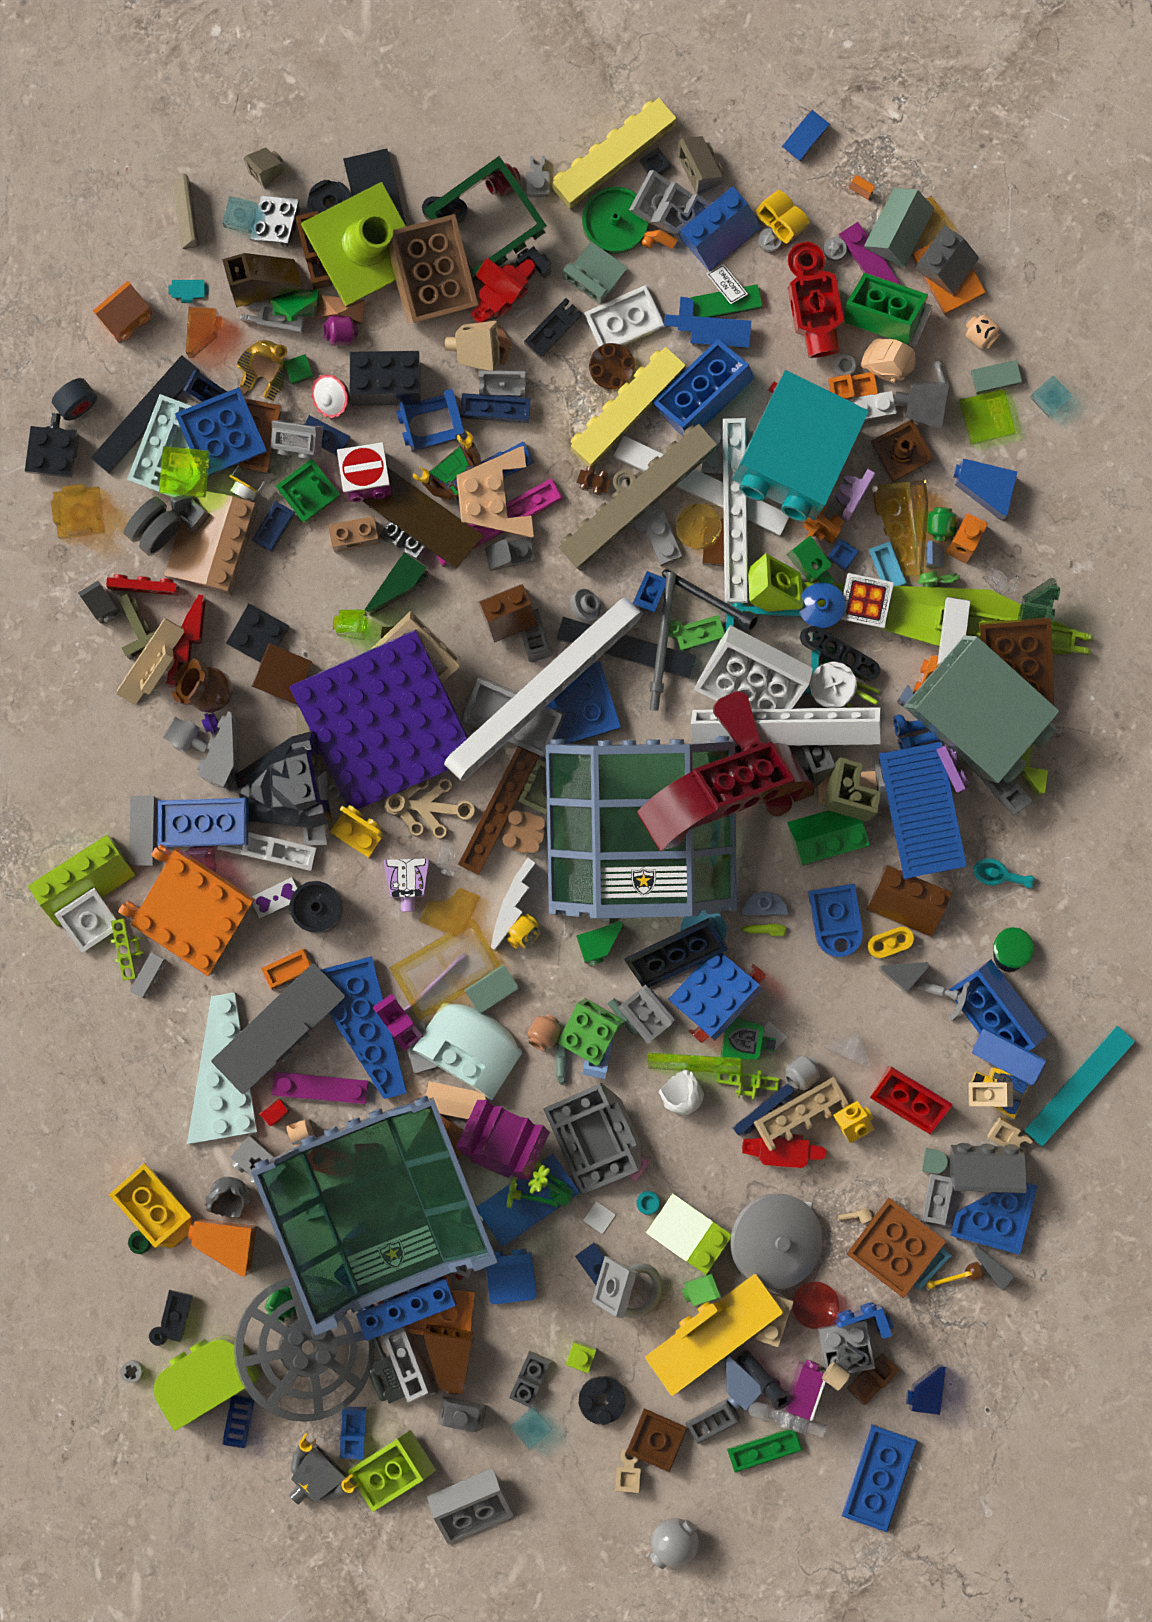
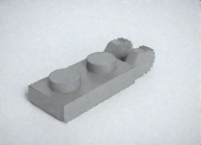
M261 301V303L255 302L248 306H243L249 310L259 311L258 317L242 314L240 316L242 322L303 334L306 316H297V320L291 322L287 320V316L273 315V306L268 302Z

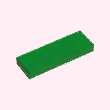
M758 284L743 287L748 294L732 304L729 303L720 291L690 297L694 303L693 316L714 318L761 309L762 302Z
M791 1427L727 1448L734 1473L802 1451V1447L795 1427Z

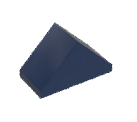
M196 370L192 372L183 390L187 398L197 403L227 392Z

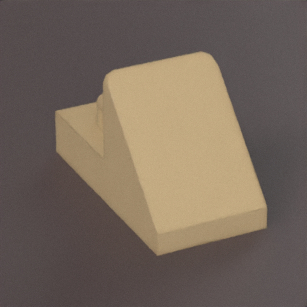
M969 1082V1106L1013 1107V1082Z

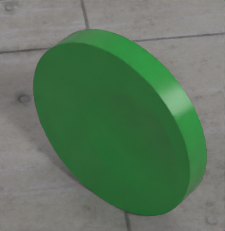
M614 186L601 189L590 197L582 214L583 231L589 242H593L611 254L628 252L640 244L644 234L647 232L648 222L629 211L637 196L635 192L624 187Z

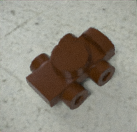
M587 466L586 470L581 469L576 482L580 484L579 488L581 490L588 491L590 488L593 489L592 493L601 496L602 492H608L611 479L607 478V472L600 471L599 475L594 474L595 468Z

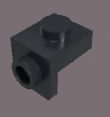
M534 246L530 249L525 248L517 255V267L523 261L529 259L535 263V268L544 279L551 274L550 265L552 263L544 253L541 255Z

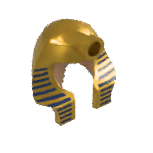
M261 340L252 344L243 352L236 365L243 371L241 384L239 385L242 395L246 394L248 390H252L256 379L260 376L266 378L269 382L262 397L273 402L276 395L284 390L283 377L284 357L287 355L286 346L269 340Z

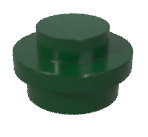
M140 1230L133 1232L128 1239V1246L135 1254H144L152 1246Z

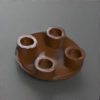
M617 343L601 345L593 352L589 361V371L592 379L605 389L621 388L626 382L628 383L631 380L635 370V360L626 347Z

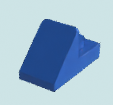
M647 571L633 604L655 613L665 589L666 578Z

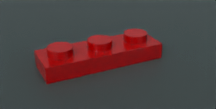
M114 574V578L107 577L106 587L113 591L179 596L180 587L177 583H174L173 579L160 578L159 582L151 581L150 577L137 576V580L128 579L126 575Z

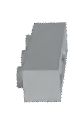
M151 952L130 991L142 998L148 997L152 990L150 989L152 984H155L159 978L157 976L159 971H162L166 965L164 963L166 959Z

